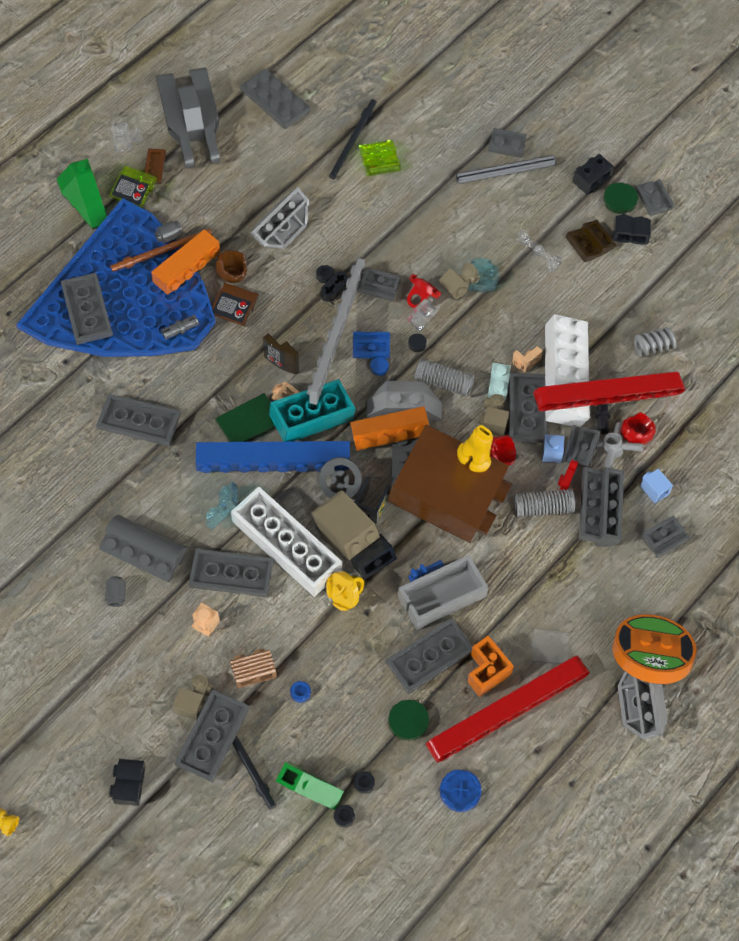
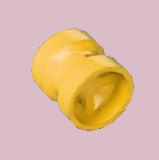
M0 808V830L9 837L15 831L19 823V817L14 814L9 815L6 810Z

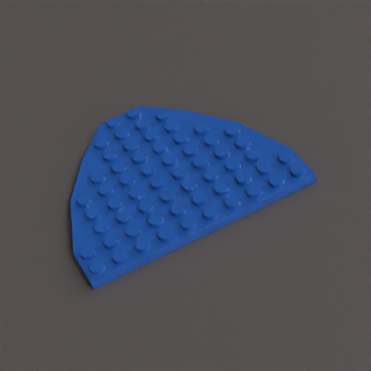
M122 199L16 326L17 329L49 346L102 357L157 356L196 350L216 324L205 284L198 271L189 280L184 281L177 290L172 291L168 295L153 283L151 272L182 247L136 263L131 268L126 269L125 267L112 272L110 265L123 261V258L134 257L177 241V239H174L166 244L158 242L155 232L156 228L162 225L152 213ZM97 273L113 336L77 345L61 281ZM192 315H195L198 319L199 326L185 331L182 335L178 334L165 340L161 333V329L175 324L177 320L181 321Z

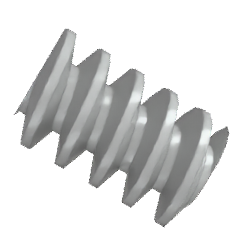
M668 327L663 328V330L657 329L656 332L650 331L642 335L637 334L634 338V347L640 358L642 352L645 356H648L649 350L651 354H655V348H657L659 353L662 352V347L666 351L669 350V345L672 349L676 348L674 334Z

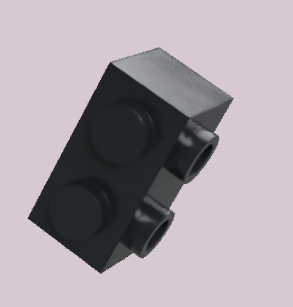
M598 154L594 158L588 159L583 166H578L575 169L572 182L587 195L611 178L614 166L601 154Z
M379 534L380 538L350 560L354 569L364 580L397 560L393 546L382 534Z

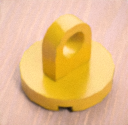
M345 571L331 574L326 582V591L329 599L332 598L333 600L332 604L341 611H347L357 605L359 595L364 588V580L355 575L351 576Z

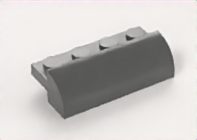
M584 467L582 470L580 540L595 542V546L600 547L613 546L621 541L624 471L607 467L604 470Z
M116 515L109 522L105 529L107 533L99 547V550L166 582H170L177 565L181 564L188 549L187 546L121 515Z

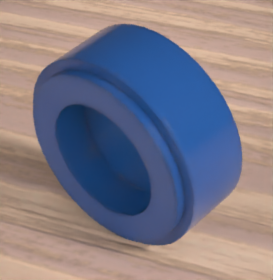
M376 357L371 361L370 370L374 375L383 376L388 372L389 363L385 358Z
M304 681L295 682L290 689L291 698L298 703L306 702L311 695L310 686Z

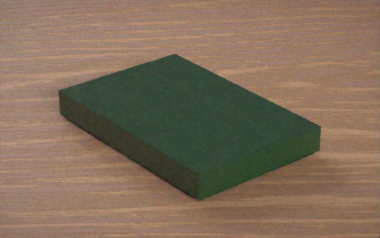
M265 393L215 418L216 423L229 442H250L276 428L269 416L271 402Z

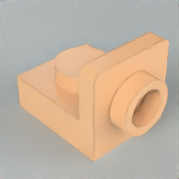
M537 346L533 350H528L524 356L516 350L513 353V364L516 368L526 373L541 361L542 350Z
M287 382L278 383L272 390L273 395L271 399L273 401L299 393V391Z

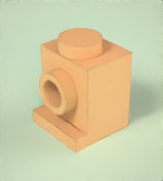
M202 602L192 615L194 621L192 628L207 637L210 636L220 622L218 612Z

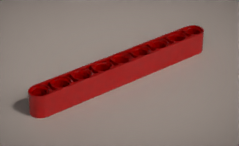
M667 372L543 386L534 390L533 395L539 411H550L675 396L683 393L686 389L679 372Z
M578 655L574 656L438 734L425 745L436 763L442 762L583 680L590 672Z

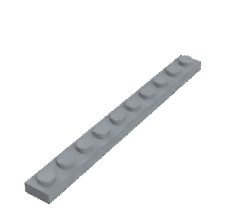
M358 258L356 265H352V276L347 279V290H343L342 303H339L337 307L338 315L334 316L332 321L333 329L328 331V343L325 342L323 345L322 353L324 354L319 356L318 370L313 372V384L308 386L307 395H310L309 403L317 405L364 274V259Z

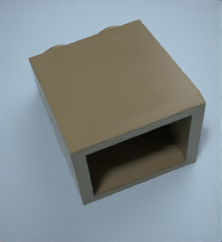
M342 490L311 512L323 540L349 560L380 538L374 522Z

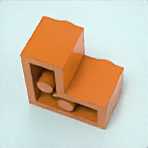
M489 635L472 647L471 656L479 667L469 673L467 682L477 695L482 697L511 676L514 666Z

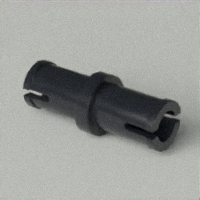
M608 404L597 405V412L595 413L597 430H601V435L609 433L610 412L608 411Z

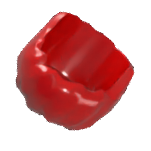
M642 412L628 417L621 426V435L629 443L646 445L656 433L655 423Z
M508 435L494 436L490 448V456L509 466L513 465L516 459V448L513 439Z

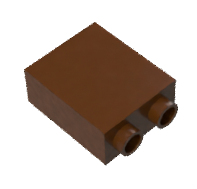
M426 424L394 482L387 502L471 543L476 531L484 535L488 534L497 516L487 510L492 499L502 504L512 486L511 482L503 479L509 465L491 457L489 469L484 472H474L469 468L473 458L467 464H462L458 459L457 450L463 442Z

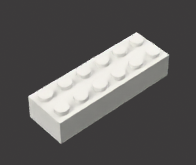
M554 314L545 325V386L589 381L588 322ZM589 406L545 411L546 421L572 427L573 425L581 427L590 418Z
M260 487L254 490L231 511L232 522L313 597L326 587L327 579L331 574L342 571V561Z

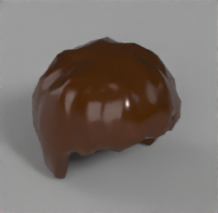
M226 250L219 255L215 269L220 279L233 284L244 280L247 274L245 255L242 252Z

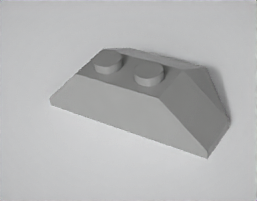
M299 187L295 188L254 226L251 234L264 247L285 249L307 227L309 199Z
M386 381L367 400V418L425 406L428 420L441 421L442 402L424 382Z
M625 671L618 684L623 726L641 739L662 735L668 720L662 684L642 681Z

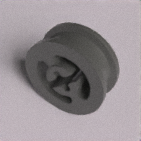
M337 457L327 461L319 474V484L323 493L329 498L338 493L328 487L326 475H332L331 479L334 484L337 480L335 476H341L345 472L344 470H334V467L344 465L349 467L354 473V483L349 484V476L346 474L344 476L345 482H339L336 487H345L347 489L345 493L352 498L359 491L362 482L358 466L350 459L344 457Z

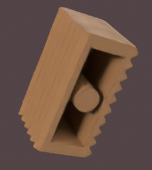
M258 649L252 655H237L233 658L234 660L230 661L237 689L277 677L270 650Z

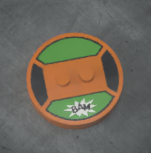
M650 614L636 615L624 620L616 630L612 645L614 658L623 670L637 679L654 684H669L685 678L692 669L697 650L693 637L684 627L668 618Z

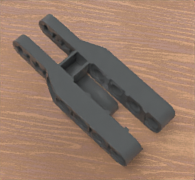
M206 67L189 70L192 85L176 87L173 73L156 76L168 132L181 146L186 169L195 167L189 142L205 139L211 164L220 163L215 139L219 127V118Z

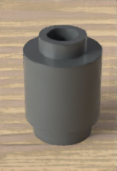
M170 221L156 228L155 237L158 242L166 244L180 237L183 231L178 221Z
M112 576L106 580L105 600L110 607L123 606L126 594V581L122 580V577Z

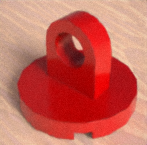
M414 273L409 277V280L415 285L407 296L408 305L412 308H421L430 295L439 299L442 292L438 291L435 286L425 279L416 278L418 275ZM415 294L421 297V302L417 305L412 303V296Z

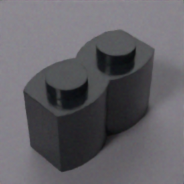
M625 214L615 217L613 241L620 243L631 242L637 245L649 243L651 219L643 216L633 218Z
M119 759L118 764L114 765L113 777H116L114 785L111 784L109 797L112 798L114 804L140 805L146 768L144 761Z

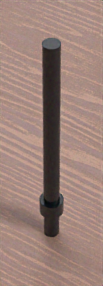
M371 99L367 108L363 109L362 117L329 174L331 179L336 178L365 123L371 118L377 103L376 100Z
M236 735L232 745L253 780L257 794L263 798L268 809L271 810L276 807V804L269 793L270 789L266 783H263Z

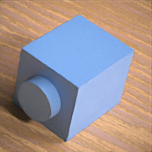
M545 434L542 462L561 463L564 453V436Z
M659 469L654 472H647L643 476L640 486L654 503L669 495L673 487Z

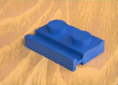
M353 332V358L383 357L390 359V332Z

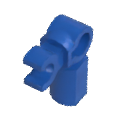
M441 560L427 567L421 564L417 570L411 569L408 579L412 582L445 565Z

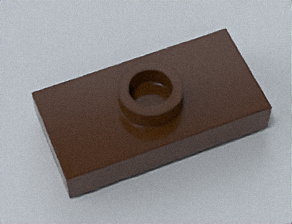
M148 148L143 178L144 183L162 184L166 157L165 149Z

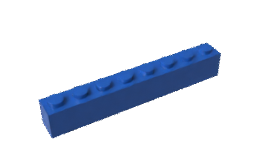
M350 441L196 442L197 471L203 473H210L211 471H220L222 473L230 471H240L242 473L249 471H259L262 473L268 471L320 472L323 465L333 458L344 457L350 459ZM337 465L334 467V470L345 471L350 470V468L344 465Z

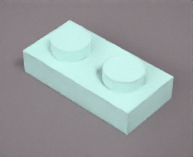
M492 364L488 391L489 398L494 394H500L506 401L511 365Z

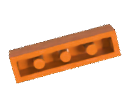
M204 229L151 272L153 283L167 295L177 290L184 281L189 280L195 272L203 269L211 259L219 255V241Z
M425 406L350 422L356 451L417 438L420 436L426 424L429 425Z

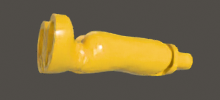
M483 425L476 427L470 437L459 445L457 450L459 461L462 464H467L473 458L469 468L474 472H484L489 469L491 465L490 448L493 439L492 432Z

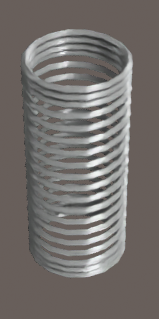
M421 358L414 378L417 381L427 382V384L430 383V385L433 384V386L442 389L452 390V393L455 392V394L458 393L467 397L471 391L475 375L465 371L462 374V370L459 373V369L456 371V368L453 370V367L450 369L449 366L447 367L443 364L440 367V363L437 365V362L434 364V361L431 363V360L428 361V359Z
M566 489V491L550 490L549 492L542 491V493L541 491H536L535 493L525 492V494L515 493V516L517 518L524 517V515L525 517L527 515L530 517L531 515L534 516V514L535 516H541V513L543 516H547L548 513L549 515H554L555 513L557 515L558 512L559 514H565V512L566 514H573L575 512L574 492L572 489Z

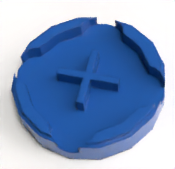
M453 770L442 779L439 789L440 798L450 810L467 812L473 809L480 800L481 783L470 771Z

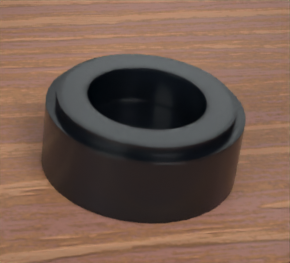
M322 265L316 270V278L321 283H326L334 275L333 268L328 265Z
M416 333L409 337L408 347L411 351L422 352L425 350L427 340L424 335Z
M363 771L355 776L354 787L359 793L367 794L374 789L375 779L371 773Z
M348 805L337 807L334 811L335 823L343 828L353 824L355 820L353 808Z

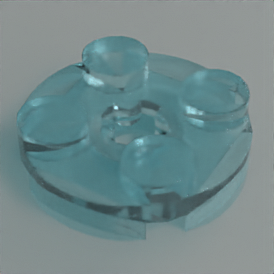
M478 258L472 260L471 263L477 268L478 275L483 273L485 277H480L475 284L471 283L468 290L476 292L493 291L499 281L500 272L498 267L491 264V261L488 259Z

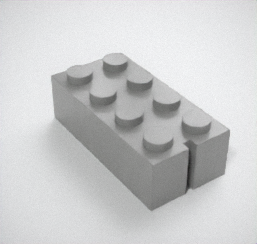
M467 555L399 587L398 598L405 611H408V616L414 627L418 630L487 597L488 586L470 555Z

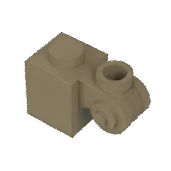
M472 263L463 265V274L458 275L450 268L438 280L456 299L464 296L471 283L475 284L480 279L478 270Z
M494 394L490 398L486 397L484 408H487L486 413L481 414L479 424H483L494 435L504 436L509 411L502 410L504 407V397L500 394Z
M196 675L192 679L193 691L183 688L179 689L173 704L174 713L191 719H198L205 705L206 695H210L214 686L208 682L204 675Z

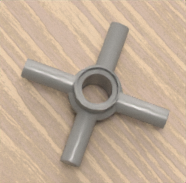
M621 422L616 423L614 433L607 434L604 441L598 440L596 448H604L607 453L604 467L612 468L614 458L620 457L623 454V450H643V444L627 443L622 440Z

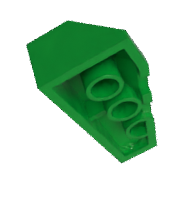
M84 159L70 163L57 178L61 194L69 200L72 207L80 213L92 230L97 229L107 218L89 160Z

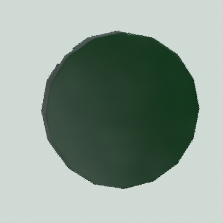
M622 182L613 183L605 189L603 202L611 212L624 214V212H631L636 208L638 193L629 184Z
M400 701L390 710L388 717L389 728L394 736L400 740H417L428 729V711L417 701Z

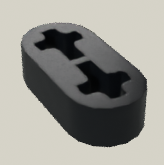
M344 272L335 273L322 286V299L327 302L334 301L346 289L348 275Z

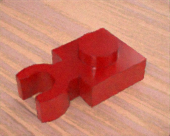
M571 459L565 475L561 474L557 484L560 486L559 490L566 491V489H569L579 462Z

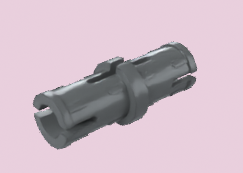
M192 315L184 320H177L175 324L161 329V333L164 339L167 340L175 335H182L185 331L195 326H199V322L196 316Z

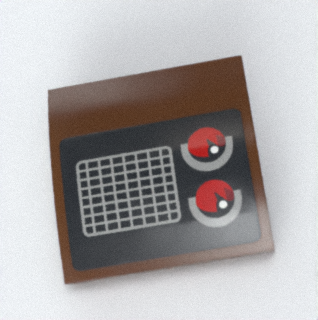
M224 283L212 307L214 316L245 327L250 312H253L259 294Z

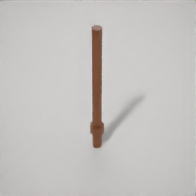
M207 229L206 231L212 235L211 229ZM199 233L134 257L123 258V261L110 265L112 272L125 267L126 269L131 268L136 263L184 246Z

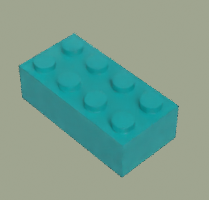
M339 379L324 384L317 405L309 403L310 395H307V390L270 403L269 416L283 442H293L353 421L355 406Z

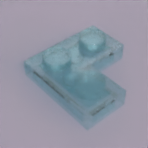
M234 482L222 487L219 492V504L215 508L212 507L206 514V526L211 530L238 504V485Z

